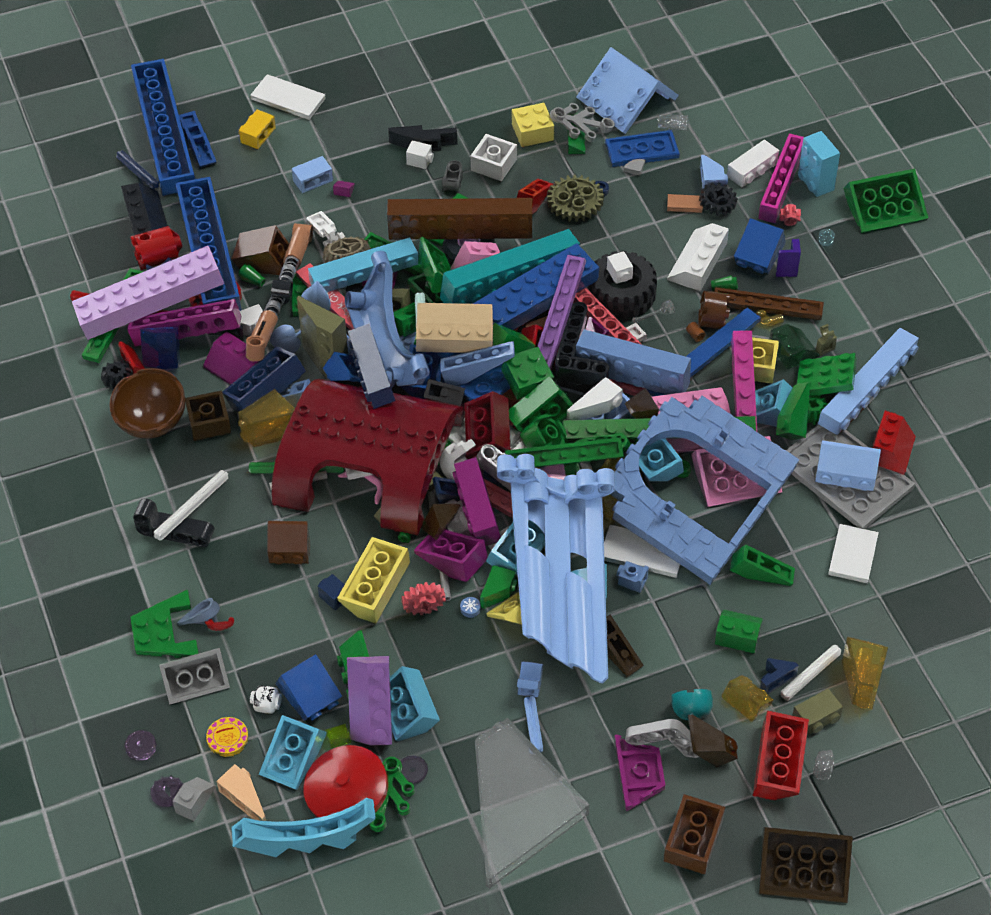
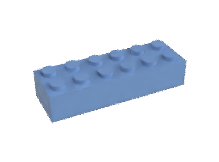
M585 329L576 344V357L604 361L609 365V379L667 395L686 392L690 384L691 358Z

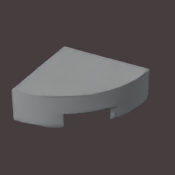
M635 159L628 162L624 166V172L640 176L645 165V159Z

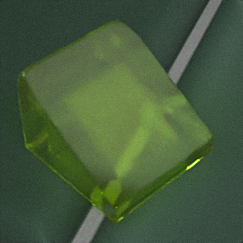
M345 724L325 730L330 748L351 743L350 734Z

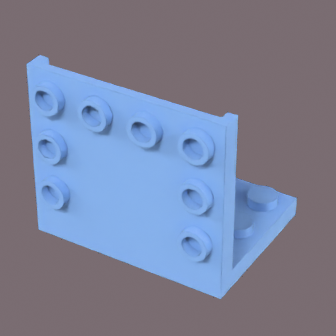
M610 47L576 98L585 105L594 108L595 112L603 118L612 119L615 123L614 126L626 134L655 91L667 100L669 98L676 100L679 95L630 59Z

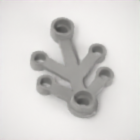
M570 103L564 109L556 107L550 112V118L554 122L564 125L569 130L571 138H578L581 130L586 134L585 139L588 142L595 140L596 133L587 126L600 128L603 133H609L615 125L614 121L610 118H603L601 122L585 119V117L592 118L595 113L594 108L587 106L585 110L578 114L576 113L579 106L575 103Z

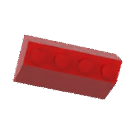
M767 710L762 726L752 796L778 800L799 795L809 719Z

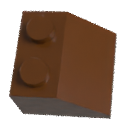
M268 521L269 563L309 564L311 544L308 521Z

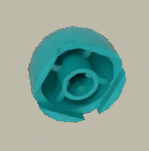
M694 689V692L687 693V690L671 695L673 711L679 718L688 720V722V715L692 714L699 719H703L711 713L713 708L711 690Z

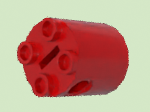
M169 226L130 236L132 245L135 248V259L138 261L140 270L146 269V265L151 267L159 266L167 258L172 260L179 258L178 254L182 248V242L179 234L174 232Z

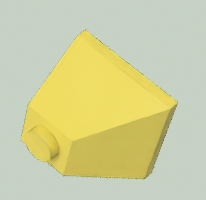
M519 592L487 612V616L522 625Z

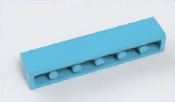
M409 237L308 268L309 281L311 285L319 281L328 293L368 280L374 269L371 256L376 251L386 252L393 272L418 265V252Z

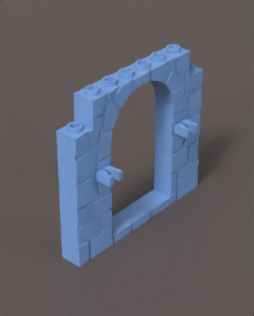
M701 396L698 401L695 399L689 408L671 397L668 402H663L659 409V415H654L648 423V429L641 431L637 437L638 442L635 445L631 444L626 452L628 455L625 459L621 458L615 466V491L610 495L618 501L612 509L614 511L612 519L711 585L797 467L799 459L704 396ZM670 437L690 440L767 491L731 541L727 543L681 511L675 509L674 503L671 501L666 503V501L646 487L639 472V459L647 445L650 446L658 440Z

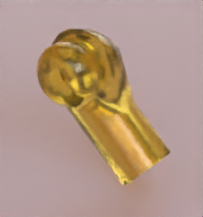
M759 310L756 313L761 317L759 323L767 326L784 322L782 314L769 317L766 316V311Z

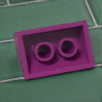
M226 331L214 341L203 367L231 385L259 361L247 359L246 343Z

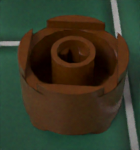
M703 291L700 299L701 308L698 312V325L700 327L721 329L726 325V319L729 318L730 308H726L729 304L730 294Z

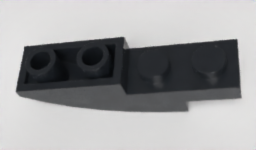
M422 125L388 128L389 143L408 148L412 141L431 145L432 151H441V146L458 145L457 127L423 130Z

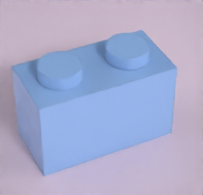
M323 156L292 168L293 181L302 193L333 181L332 168Z

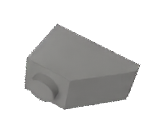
M198 777L184 783L173 799L175 812L195 821L215 790L216 785Z

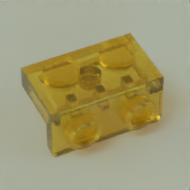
M743 675L729 681L722 694V698L750 721H754L759 712L770 707L773 699L768 696L766 691L758 688L749 678Z

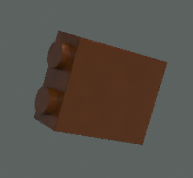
M276 225L239 233L232 255L233 263L236 264L239 270L246 264L251 265L258 273L280 275L289 242Z

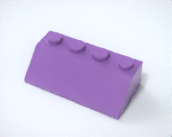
M389 656L347 657L350 740L368 745H391L392 715Z

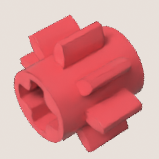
M787 204L783 209H780V221H784L785 225L793 226L797 221L800 222L801 209H796V205Z

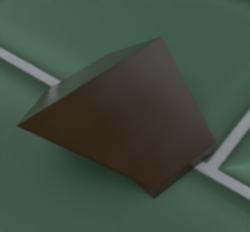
M646 388L625 403L630 414L636 419L652 418L654 415L658 416L659 408Z
M458 503L432 504L421 529L435 540H438L455 518L461 505Z

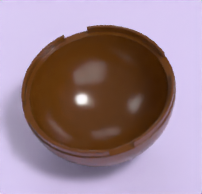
M157 368L138 370L137 373L128 378H123L114 388L109 404L111 416L120 429L133 437L149 439L162 436L178 424L184 413V389L179 380L168 371Z

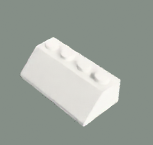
M713 223L695 229L667 280L701 291L727 245L729 229Z

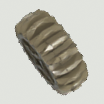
M352 236L349 238H338V240L332 241V243L327 244L324 248L323 259L327 263L370 250L371 247L364 238H353Z

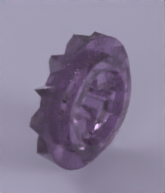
M172 775L169 777L162 776L158 781L154 780V785L151 787L152 800L161 807L174 806L173 799L183 783L179 777L175 778ZM166 785L170 789V796L163 792Z

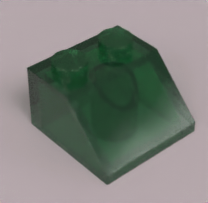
M785 324L771 330L770 340L779 341L777 356L787 369L798 366L800 361L820 357L818 351L801 329Z

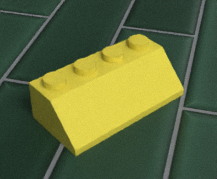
M372 537L337 598L338 601L358 618L376 624L410 563L408 548Z

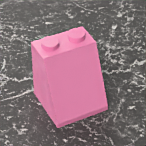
M464 241L451 269L453 270L496 255L500 251L496 243Z

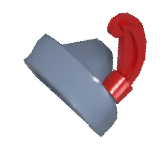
M208 598L197 604L176 624L178 626L191 623L207 625L210 630L223 631L230 628L235 620L233 617H230L228 621L217 622V613L220 610V606L212 598Z

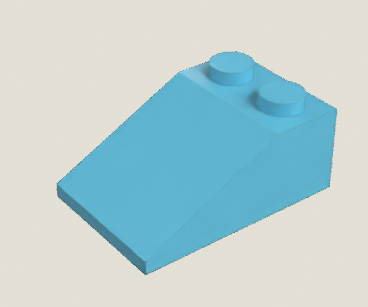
M282 715L259 775L297 790L317 757L327 732Z

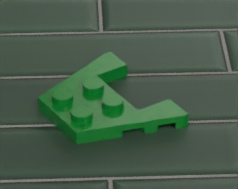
M188 590L131 616L137 655L161 657L162 655H174V658H182V656L188 657L199 654L196 640L175 643L171 613L191 609Z

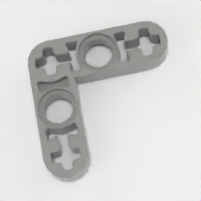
M666 719L626 729L625 741L631 745H642L668 739L684 756L699 757L693 753L690 731L679 720Z

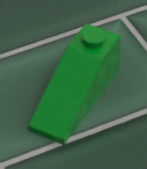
M809 382L793 386L777 417L776 435L789 440L806 438L810 395Z
M745 544L732 554L730 571L746 579L792 586L795 568Z

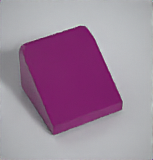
M337 181L333 185L334 195L351 197L355 183Z

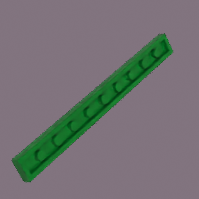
M755 416L735 417L756 431ZM651 418L563 420V426L567 433L565 441H577L583 438L623 433L628 440L637 439L643 429L645 431L648 429V423ZM670 437L666 439H678V437Z

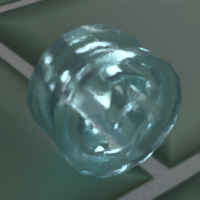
M822 229L819 232V243L823 246L832 245L835 238L834 231Z

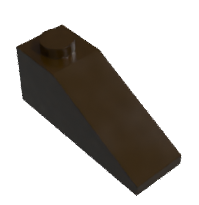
M611 614L606 616L608 657L628 677L644 665Z

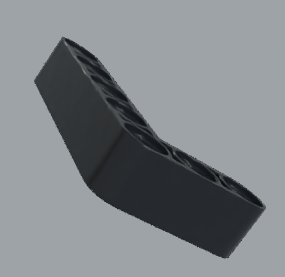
M576 302L572 304L555 359V376L563 381L596 386L605 377L609 379V365L604 361L576 357V344L587 324V305L583 302Z

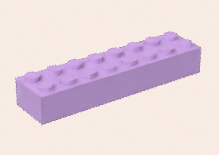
M206 246L76 299L72 303L79 324L87 340L223 285L224 281L209 246Z

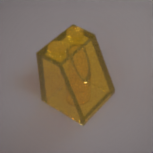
M275 389L238 413L241 438L244 442H249L253 447L281 441L295 408Z
M847 637L842 665L851 702L853 705L863 709H873L888 647Z

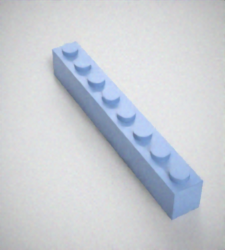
M899 328L855 375L854 390L839 392L821 411L818 424L836 435L842 430H846L850 421L858 417L860 410L868 406L870 399L878 395L880 388L888 384L891 376L895 377L899 368L906 365L909 357L916 354L919 348L917 346L919 338Z

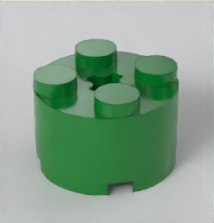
M543 414L527 425L521 432L520 437L526 448L564 444L565 439H567L564 426L558 419L553 420L550 418L552 417L551 415Z

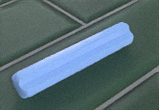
M534 696L525 697L524 705L531 749L533 753L543 752V743L536 700Z

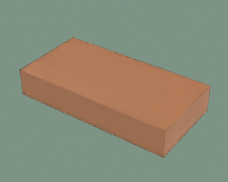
M668 194L667 211L702 213L703 206H700L699 196Z

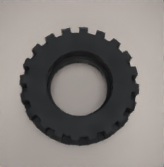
M617 251L611 252L609 255L605 254L601 256V259L598 258L595 261L599 267L598 280L588 286V290L616 319L635 318L639 314L642 315L647 309L651 308L656 298V270L649 261H646L645 257L637 256V253L634 252L627 253V251H624L633 265L632 279L626 282L634 284V287L618 289L609 285L614 280L607 270V256L617 254Z

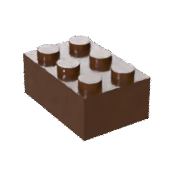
M684 794L665 847L664 862L706 874L724 819L725 807Z

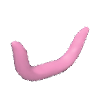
M346 472L339 474L338 477L347 478ZM375 475L365 476L367 480L377 487L374 501L378 505L383 494V483Z

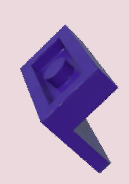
M792 239L790 250H779L776 277H797L801 255L799 239Z

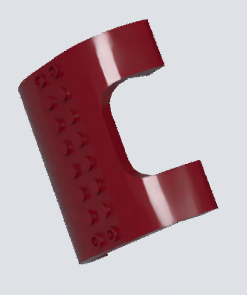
M315 379L302 393L282 437L273 471L272 504L309 512L315 498L311 484L314 476L321 468L337 466L367 472L378 476L383 483L380 514L381 528L418 535L424 521L421 505L453 425L461 427L463 423L465 408L463 406L393 393L396 401L373 408L372 402H367L362 387L324 379Z

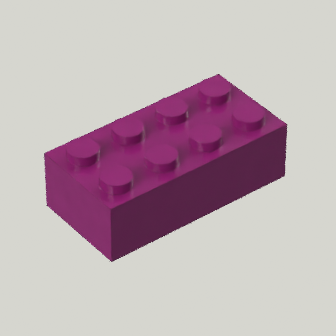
M477 458L454 464L456 471L452 473L458 487L457 491L462 501V508L471 536L484 540L485 546L497 543L501 535Z

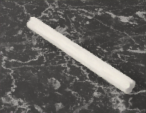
M220 470L154 531V538L159 541L163 540L228 479V473Z

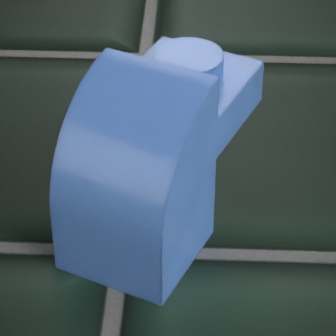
M521 662L520 678L517 682L518 695L539 696L543 664Z

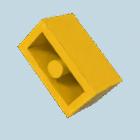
M257 109L253 115L249 116L247 122L240 127V142L259 149L276 129L275 117Z

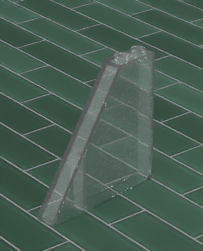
M509 718L502 722H497L491 730L480 734L475 740L486 886L489 889L589 815V803Z

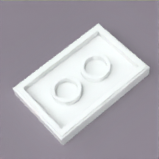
M840 524L828 575L868 584L879 532Z

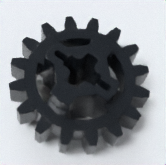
M711 183L710 186L705 185V188L701 189L699 196L700 206H704V210H710L709 214L715 212L716 216L719 213L725 216L726 212L731 213L732 210H735L738 200L736 197L737 193L732 192L733 188L728 189L726 184L724 186H721L720 183L717 185Z

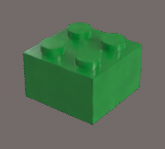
M539 347L515 354V357L504 362L501 368L516 400L524 398L549 376L552 380L554 379Z

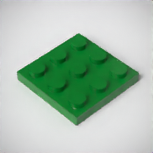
M843 353L837 356H824L816 359L808 358L800 361L797 384L809 382V396L854 390L856 354Z

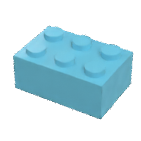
M820 131L803 138L798 171L800 180L804 181L809 191L813 192L816 197L835 189L840 152L824 133Z

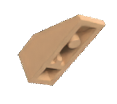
M234 764L217 780L219 792L251 819L266 821L265 814L250 778V773L245 768L240 769Z

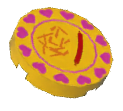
M224 717L214 721L206 733L207 744L210 750L223 757L234 756L240 753L249 740L245 724L233 717Z

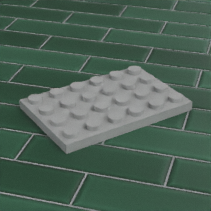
M818 425L806 434V438L798 440L786 450L799 459L792 475L856 527L866 529L915 487V483L905 475L878 466L873 491L815 482L822 440L868 447L847 430H842L836 435Z

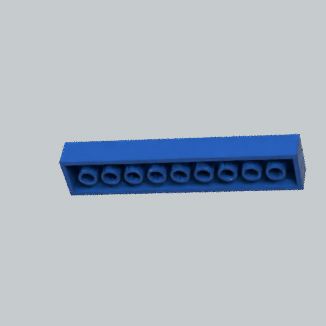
M164 59L132 64L133 79L162 196L177 193L176 183L194 180L195 176Z
M205 177L176 183L190 251L194 252L209 246L224 281L223 285L200 294L202 304L235 299L239 311H241L240 297L211 178Z
M576 243L473 304H492L493 324L497 323L514 330L550 309L567 255L586 259L577 292L598 280L599 267ZM436 352V354L441 359L463 354L451 352Z

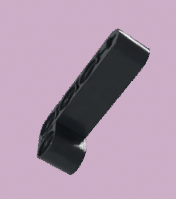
M143 498L139 501L133 515L136 530L142 535L154 537V531L172 514L158 512L155 502ZM186 517L164 540L207 547L215 527L209 522Z

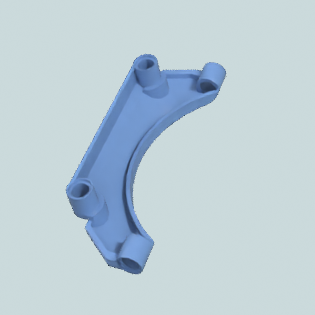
M376 251L371 256L374 269L361 292L348 291L345 295V306L354 329L370 324L391 388L395 383H397V386L402 387L422 385L430 371L424 355L420 353L414 355L409 352L399 337L392 303L393 271L386 252Z

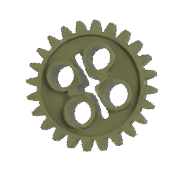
M567 175L566 180L560 178V182L555 181V186L551 185L550 190H548V207L551 208V212H556V216L562 215V220L568 217V221H571L572 218H575L576 222L578 218L585 221L586 216L591 219V214L597 215V211H601V206H603L604 194L600 184H595V180L589 181V177L583 179V175L579 178L576 175H573V178Z

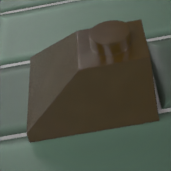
M688 715L694 754L715 767H720L738 759V746L733 738L696 716Z

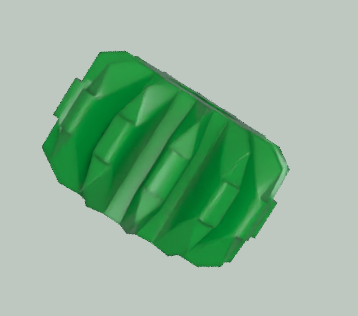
M820 395L809 396L807 424L811 422L815 425L816 422H819L821 411L828 405L826 398L820 399Z

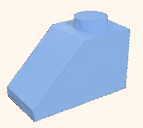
M701 155L700 172L702 188L704 189L705 185L710 186L711 183H714V185L720 183L721 186L728 184V175L724 174V167L709 157Z

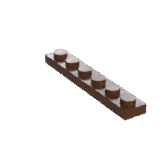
M715 287V292L730 294L727 308L742 310L749 308L751 311L816 320L822 319L824 302Z

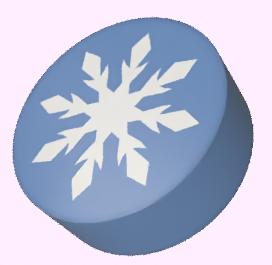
M474 597L463 599L460 604L461 613L468 618L477 616L480 613L479 600Z

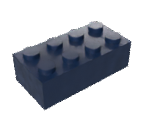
M277 346L222 393L232 410L251 418L256 416L265 405L270 404L277 395L286 391L290 384L299 380L306 370L296 354Z

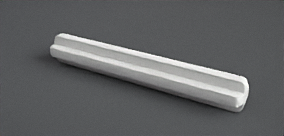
M832 645L781 690V697L786 701L790 700L841 654V649L837 645Z

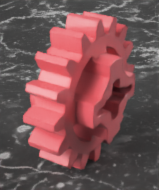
M427 582L424 585L417 584L416 588L410 587V591H405V596L401 597L404 610L407 613L412 612L413 615L420 613V615L424 613L430 614L431 610L437 611V607L443 606V602L446 601L444 589L441 588L440 584L435 585L434 582L430 585Z

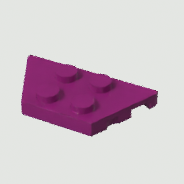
M615 735L614 740L625 810L629 811L665 790L666 785L660 749L645 744L631 745L625 739H622L621 735Z

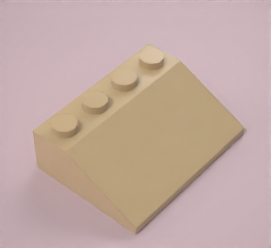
M417 303L416 352L467 353L492 346V304Z

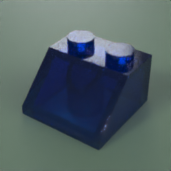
M141 328L143 365L157 369L179 368L178 328Z

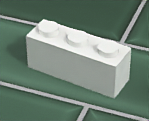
M766 140L761 141L728 164V178L741 188L750 184L759 175H763L769 168L777 164L779 150Z

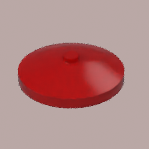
M354 745L336 747L322 754L309 768L304 780V798L310 811L316 818L343 811L365 798L373 799L376 813L387 795L388 775L382 761L372 751Z

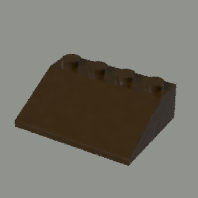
M763 827L759 894L848 903L853 836Z

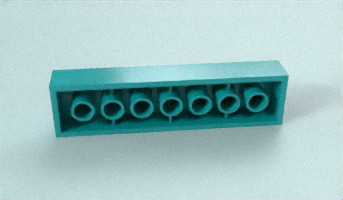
M567 229L444 272L440 299L443 303L473 304L574 244L578 243L580 246V243L572 232Z

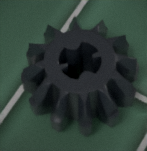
M114 360L112 364L107 363L106 367H102L101 379L106 388H110L113 391L123 378L133 375V371L128 363H124L122 360L119 362Z

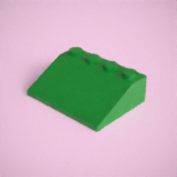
M915 169L848 182L843 188L847 204L861 233L928 219Z

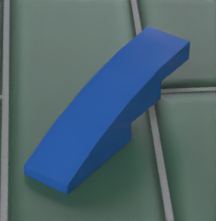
M195 111L179 115L184 134L199 167L215 164L216 159L201 123L198 121Z

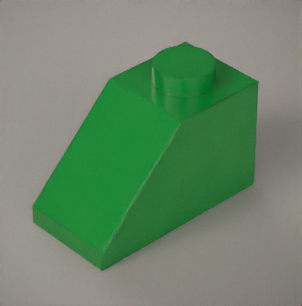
M493 565L480 596L481 608L485 609L507 600L511 596L512 591H516L518 587L516 571Z

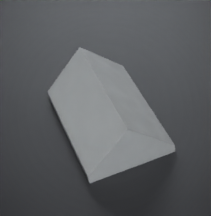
M220 648L159 664L169 704L230 688Z

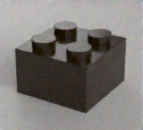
M222 390L185 398L194 441L231 433Z

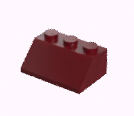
M492 391L464 403L466 442L472 439L476 444L466 452V456L476 457L480 449L486 444L493 445L502 453H505V450H511L508 398Z

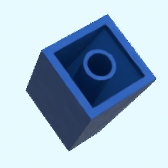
M750 218L734 255L737 265L743 268H753L755 272L760 274L764 272L769 274L778 258L779 250H782L786 243L784 230Z
M316 654L282 674L275 683L304 721L309 718L311 721L322 715L321 711L325 708H328V710L333 709L340 704L338 700L342 697Z

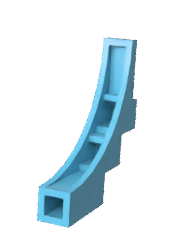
M365 798L343 811L310 820L271 822L243 818L232 827L233 847L272 857L279 856L288 848L311 853L322 844L345 849L356 841L357 832L375 820L373 799Z

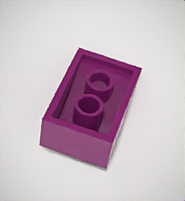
M445 530L438 540H435L428 534L414 549L416 555L450 578L467 582L488 558L484 540Z

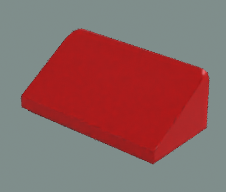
M120 341L118 344L120 354L125 363L130 365L133 374L137 373L138 370L145 369L135 350Z

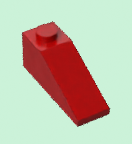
M536 179L520 189L517 198H532L533 214L548 195V190H550V186L553 183Z

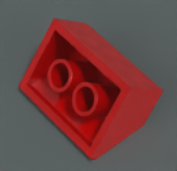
M886 410L878 426L872 448L881 449L878 466L905 475L916 436L903 416Z

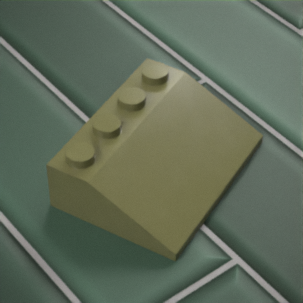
M298 296L297 305L302 346L321 374L327 378L323 367L334 352L348 354L345 319Z

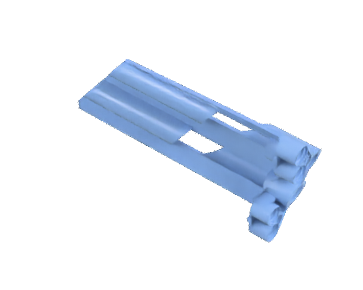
M521 454L517 458L511 455H500L497 458V478L511 485L523 635L528 639L532 638L541 643L547 649L549 655L571 669H573V666L585 671L592 680L603 684L608 679L602 497L615 491L614 471L603 468L594 473L590 469H581L576 475H567L562 480L548 477L546 472L535 468L534 456L530 454ZM528 520L534 522L545 534V556L537 549L528 546ZM570 553L579 554L587 559V581L571 572Z

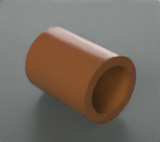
M691 322L686 327V331L696 342H700L705 338L706 333L696 322Z

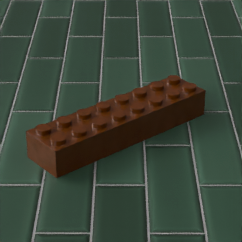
M532 198L388 199L387 221L389 240H403L409 237L411 240H417L421 237L433 240L532 238Z

